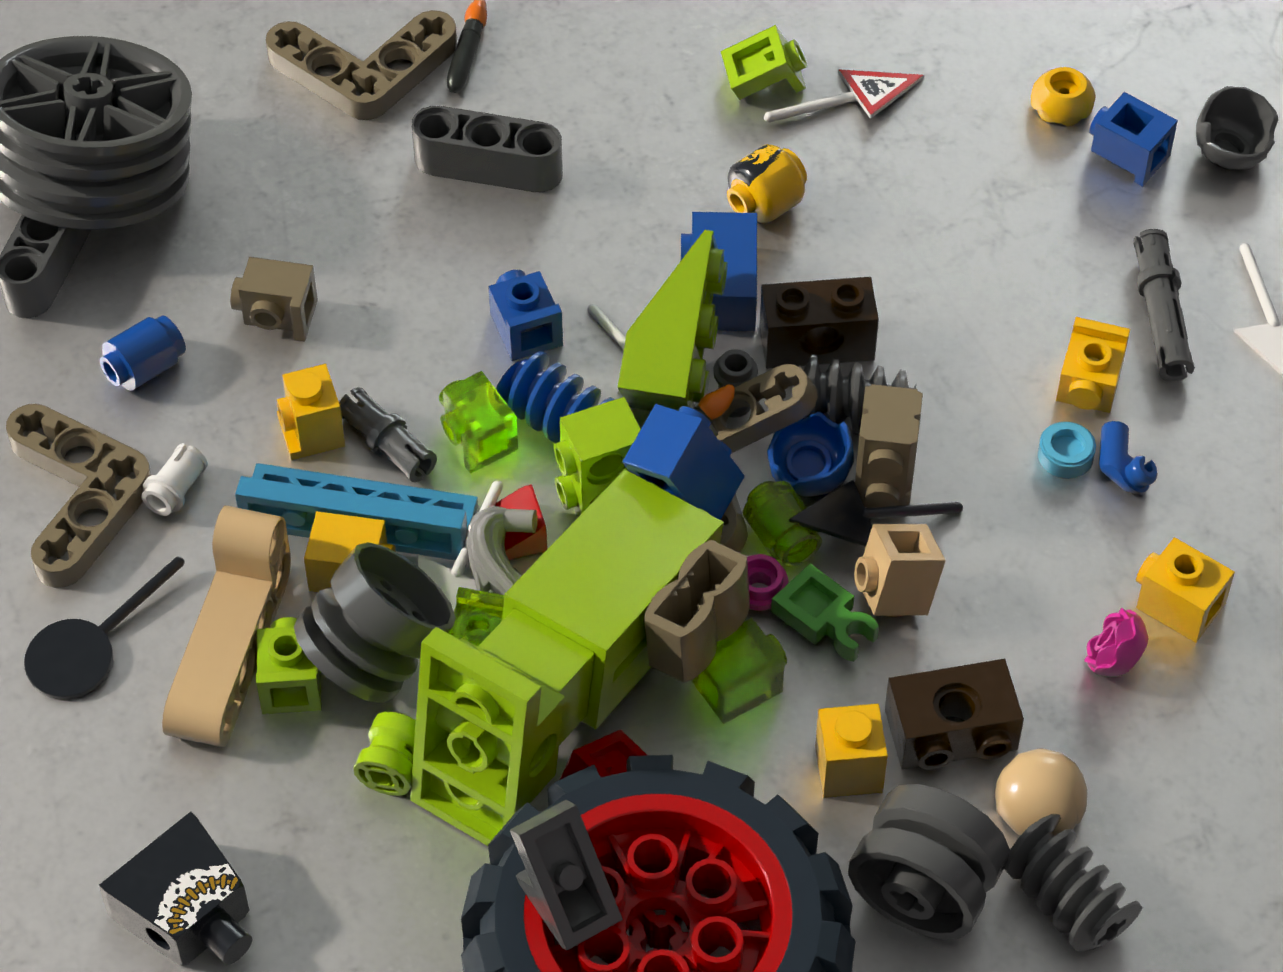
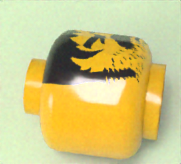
M769 144L764 145L730 167L727 177L729 187L727 190L728 202L736 213H757L758 223H769L802 201L807 181L804 165L791 150L781 149L778 146Z

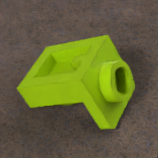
M776 25L721 51L731 89L739 100L785 78L796 93L806 89L801 73L802 69L807 68L805 56L797 41L793 39L787 42Z

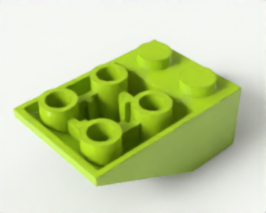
M703 231L627 331L617 388L621 396L625 397L630 408L652 411L655 404L677 411L681 406L694 408L695 403H699L701 398L708 392L710 371L706 370V360L703 359L705 348L714 349L719 317L715 316V305L712 304L714 294L723 295L728 267V263L724 262V250L718 249L713 231Z

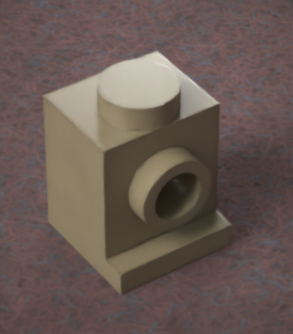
M249 257L243 278L236 277L234 279L230 297L231 308L242 311L245 325L257 326L266 330L281 329L293 331L294 340L305 342L318 301L313 265Z

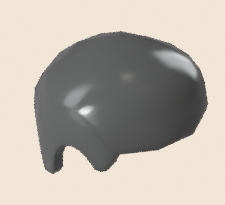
M1226 86L1208 98L1197 119V145L1201 148V153L1216 165L1228 170H1250L1267 158V153H1269L1275 143L1274 131L1278 122L1277 112L1264 96L1246 87Z

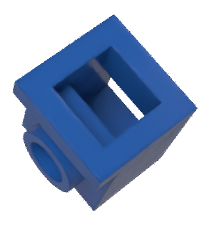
M1123 92L1110 108L1103 106L1095 115L1089 129V133L1093 135L1091 151L1134 174V182L1143 187L1171 156L1178 120Z
M510 270L502 274L497 279L496 284L488 286L490 314L511 361L531 356L539 351L545 352L563 346L562 311L559 304H555L540 271L526 275L522 270ZM542 325L541 328L521 333L523 330Z

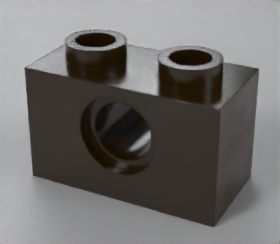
M871 277L761 285L759 326L766 369L784 364L805 366L811 354L818 356L819 365L830 364L833 358H838L840 363L875 361L879 318Z
M1005 658L888 678L885 713L901 770L916 767L928 770L937 769L949 764L951 761L974 757L986 760L996 759L1010 751L1018 750L1024 717ZM956 716L965 721L953 722L945 717Z

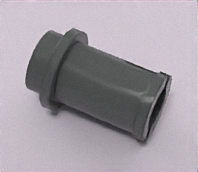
M734 349L725 352L716 360L713 374L714 379L718 383V389L728 384L733 385L735 388L757 377L758 368L754 359L747 352ZM737 408L729 417L744 416L751 408Z

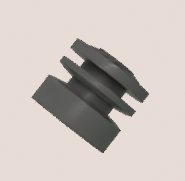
M367 542L357 545L335 571L330 581L331 587L320 590L311 606L306 607L297 618L294 631L297 642L303 652L324 676L343 690L363 700L384 703L392 700L401 690L404 680L410 679L416 672L419 663L418 659H420L421 642L435 627L449 633L453 628L456 617L450 601L441 588L422 569L404 556L385 546Z

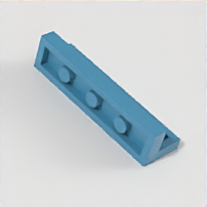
M256 463L252 478L240 477L235 493L237 508L284 517L288 535L309 538L316 511L385 520L387 544H394L397 552L455 561L461 549H463L467 538L468 525L478 509L477 496Z

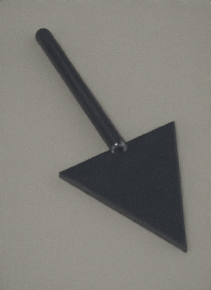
M851 480L791 517L788 522L866 547L872 529L870 519L960 513L963 511V505L960 502L865 508L855 482Z

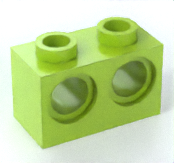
M625 397L560 417V442L554 444V453L562 475L555 478V485L564 509L573 508L577 517L588 508L624 469L629 471L622 461L641 429Z

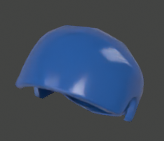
M816 412L807 418H803L774 432L767 450V458L772 476L785 490L801 497L830 494L844 484L854 463L853 441L849 427L845 422L837 424L821 412Z

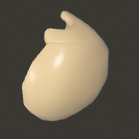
M1039 748L1018 754L1002 769L996 782V808L998 814L1017 835H1022L1029 826L1041 818L1051 814H1059L1061 820L1052 832L1056 836L1064 830L1071 828L1073 830L1075 825L1081 822L1086 812L1088 790L1084 776L1075 762L1061 752Z

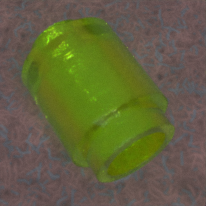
M766 481L756 486L749 493L743 508V517L771 557L781 560L785 566H797L814 556L822 545V538L819 532L799 526V522L789 521L791 517L807 508L789 482Z

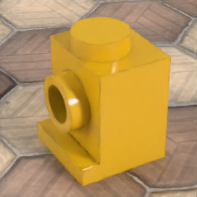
M1075 317L1060 375L1056 401L1072 404L1080 409H1093L1110 413L1124 362L1130 329Z
M322 364L282 374L286 397L276 399L277 417L291 460L345 447L341 408L327 365Z

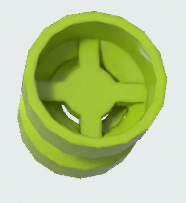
M397 712L377 714L368 732L371 744L369 747L362 749L353 767L354 775L361 783L372 790L386 795L401 796L408 793L412 782L415 719Z

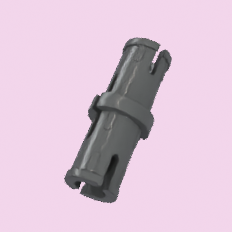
M360 387L350 390L351 395L358 400L357 403L347 394L342 397L339 402L342 419H345L366 438L367 447L375 455L381 456L384 454L406 474L411 482H419L423 479V475L416 470L417 467L422 469L426 475L431 473L437 462L436 454L432 450H428L407 431L405 420L398 414H388Z

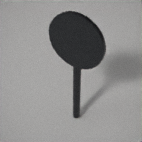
M180 556L175 557L99 626L82 619H65L52 623L42 629L30 642L24 659L25 672L33 687L43 695L55 699L78 698L97 688L107 677L113 662V649L107 634L183 567L184 559Z

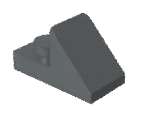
M564 800L510 829V833L525 866V870L516 875L517 881L563 949L569 950L623 920L576 804Z

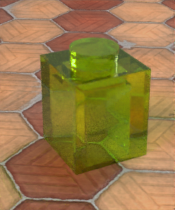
M750 618L743 622L732 635L717 642V650L713 660L691 682L724 724L783 692L784 668L787 665V657L778 639L772 634L765 635L754 619Z

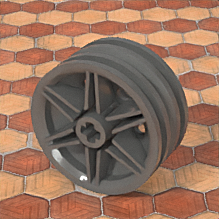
M68 36L46 39L20 47L0 59V201L12 210L33 220L74 229H108L128 226L153 218L169 209L181 198L189 182V135L191 130L192 91L189 80L184 72L170 59L152 49L124 40L97 36Z

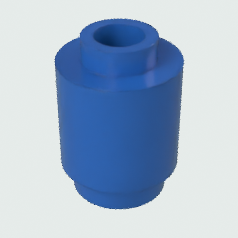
M163 315L156 319L147 317L103 343V357L100 358V365L103 373L113 385H122L127 390L133 391L178 363V357L185 353L186 345L179 329L168 317Z

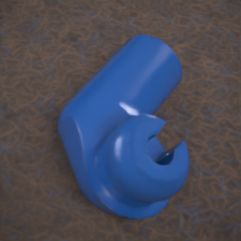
M1120 421L1105 423L1101 428L1099 457L1101 472L1125 492L1134 494L1146 492L1149 486L1157 479L1158 473L1155 463L1150 460L1144 465V456L1133 458L1128 454L1129 427L1125 423Z

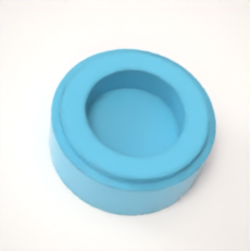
M1058 422L1052 424L1043 431L1040 437L1038 460L1041 466L1053 476L1066 479L1082 476L1089 471L1093 464L1096 451L1095 439L1088 429L1077 423Z

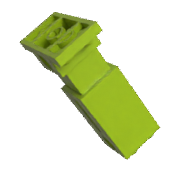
M624 469L504 594L502 622L478 647L463 638L457 639L440 628L435 627L421 642L410 801L488 846L511 817L526 803L530 804L556 775L559 746L582 721L590 727L597 729L649 671L651 666H649L644 622L647 606L658 591L669 583L678 580L679 571L684 560L694 549L710 540L720 543L724 522L710 515L705 510L697 508L661 489L656 484L646 481Z

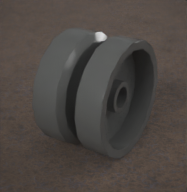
M898 785L887 793L874 816L872 831L862 838L851 857L848 876L858 894L873 909L893 923L917 934L936 939H960L971 932L984 908L986 892L995 887L1008 862L1010 848L1003 832L994 822L966 800L942 789L926 785Z

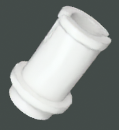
M179 444L159 473L147 477L143 483L144 492L142 493V500L151 511L167 516L171 512L179 511L183 507L185 493L208 466L207 459L201 451L191 445L187 448L186 444Z

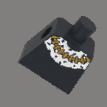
M191 811L99 884L107 914L119 925L178 965L189 964L207 948L225 965H230L238 961L252 944V936L238 924L249 912L244 885L199 819Z

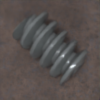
M811 354L804 368V372L817 388L818 394L816 405L807 417L816 412H821L822 414L827 412L831 421L841 424L849 416L854 434L859 435L865 387L875 384L916 389V385L914 388L909 387L906 370L901 369L892 384H888L883 366H877L870 380H865L861 362H855L848 376H842L840 360L838 358H833L826 372H820L818 356Z
M1051 814L1029 826L1016 840L1010 849L1008 862L1004 870L1012 879H1021L1020 888L1028 897H1037L1036 906L1044 915H1053L1052 924L1060 933L1069 934V943L1076 951L1086 952L1101 947L1119 936L1138 917L1143 907L1138 901L1131 902L1122 908L1118 907L1117 903L1123 897L1126 888L1120 882L1103 890L1100 886L1106 880L1110 872L1109 869L1103 864L1087 872L1084 868L1094 853L1087 846L1071 854L1068 850L1074 844L1077 834L1071 828L1054 836L1052 832L1056 829L1061 817L1059 814Z

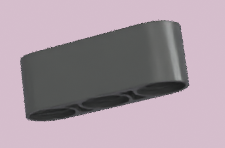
M446 106L422 108L412 119L414 161L417 168L423 173L530 192L552 190L562 180V136L559 130L551 124Z
M23 215L21 216L0 254V286L6 308L12 315L19 318H33L45 313L50 308L92 229L59 227L45 224Z

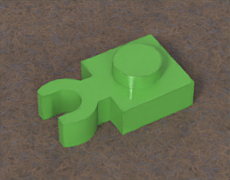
M811 563L772 598L771 612L815 645L825 635H828L834 640L836 652L848 661L854 662L858 658L859 644L851 639L849 635L861 634L872 643L878 639L879 625L877 621L869 614L850 612L854 605V595Z

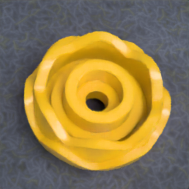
M1058 67L1046 71L1034 83L1031 92V105L1037 110L1038 115L1043 121L1073 126L1091 114L1096 95L1090 80L1083 73L1069 67Z

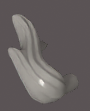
M491 506L479 511L472 517L468 525L466 544L479 601H482L490 590L504 598V594L522 576L510 563L505 553L504 540L507 532L535 533L537 528L536 510L507 509Z

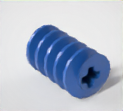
M539 351L534 353L528 360L517 361L505 372L496 386L494 399L498 406L509 408L511 415L520 420L526 419L529 427L536 431H543L545 438L558 443L560 442V417L597 406L601 397V389L592 385L581 393L584 385L583 377L573 374L564 381L567 373L566 366L557 362L548 368L549 355ZM609 397V398L605 399V400H604L602 403H600V404H603V403H606V402H609V401H612V400H615V399L612 398V397Z

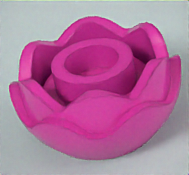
M1123 608L1119 610V613H1111L1106 616L1103 623V632L1088 641V656L1084 659L1095 674L1105 677L1123 676L1134 667L1144 653L1149 640L1142 618L1134 611L1124 610Z

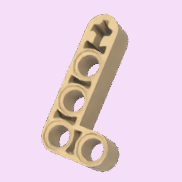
M226 505L218 515L213 533L212 548L216 573L169 691L162 720V728L165 735L219 747H225L232 735L257 668V629L270 628L274 621L288 583L291 567V553L284 517Z

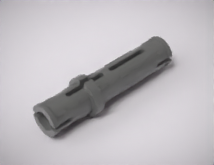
M1148 229L1140 232V237L1135 236L1133 240L1140 268V274L1137 277V287L1140 295L1145 297L1159 375L1164 380L1178 381L1187 378V373L1192 374L1195 369L1179 300L1178 290L1181 288L1182 282L1179 271L1173 267L1167 233L1160 229Z

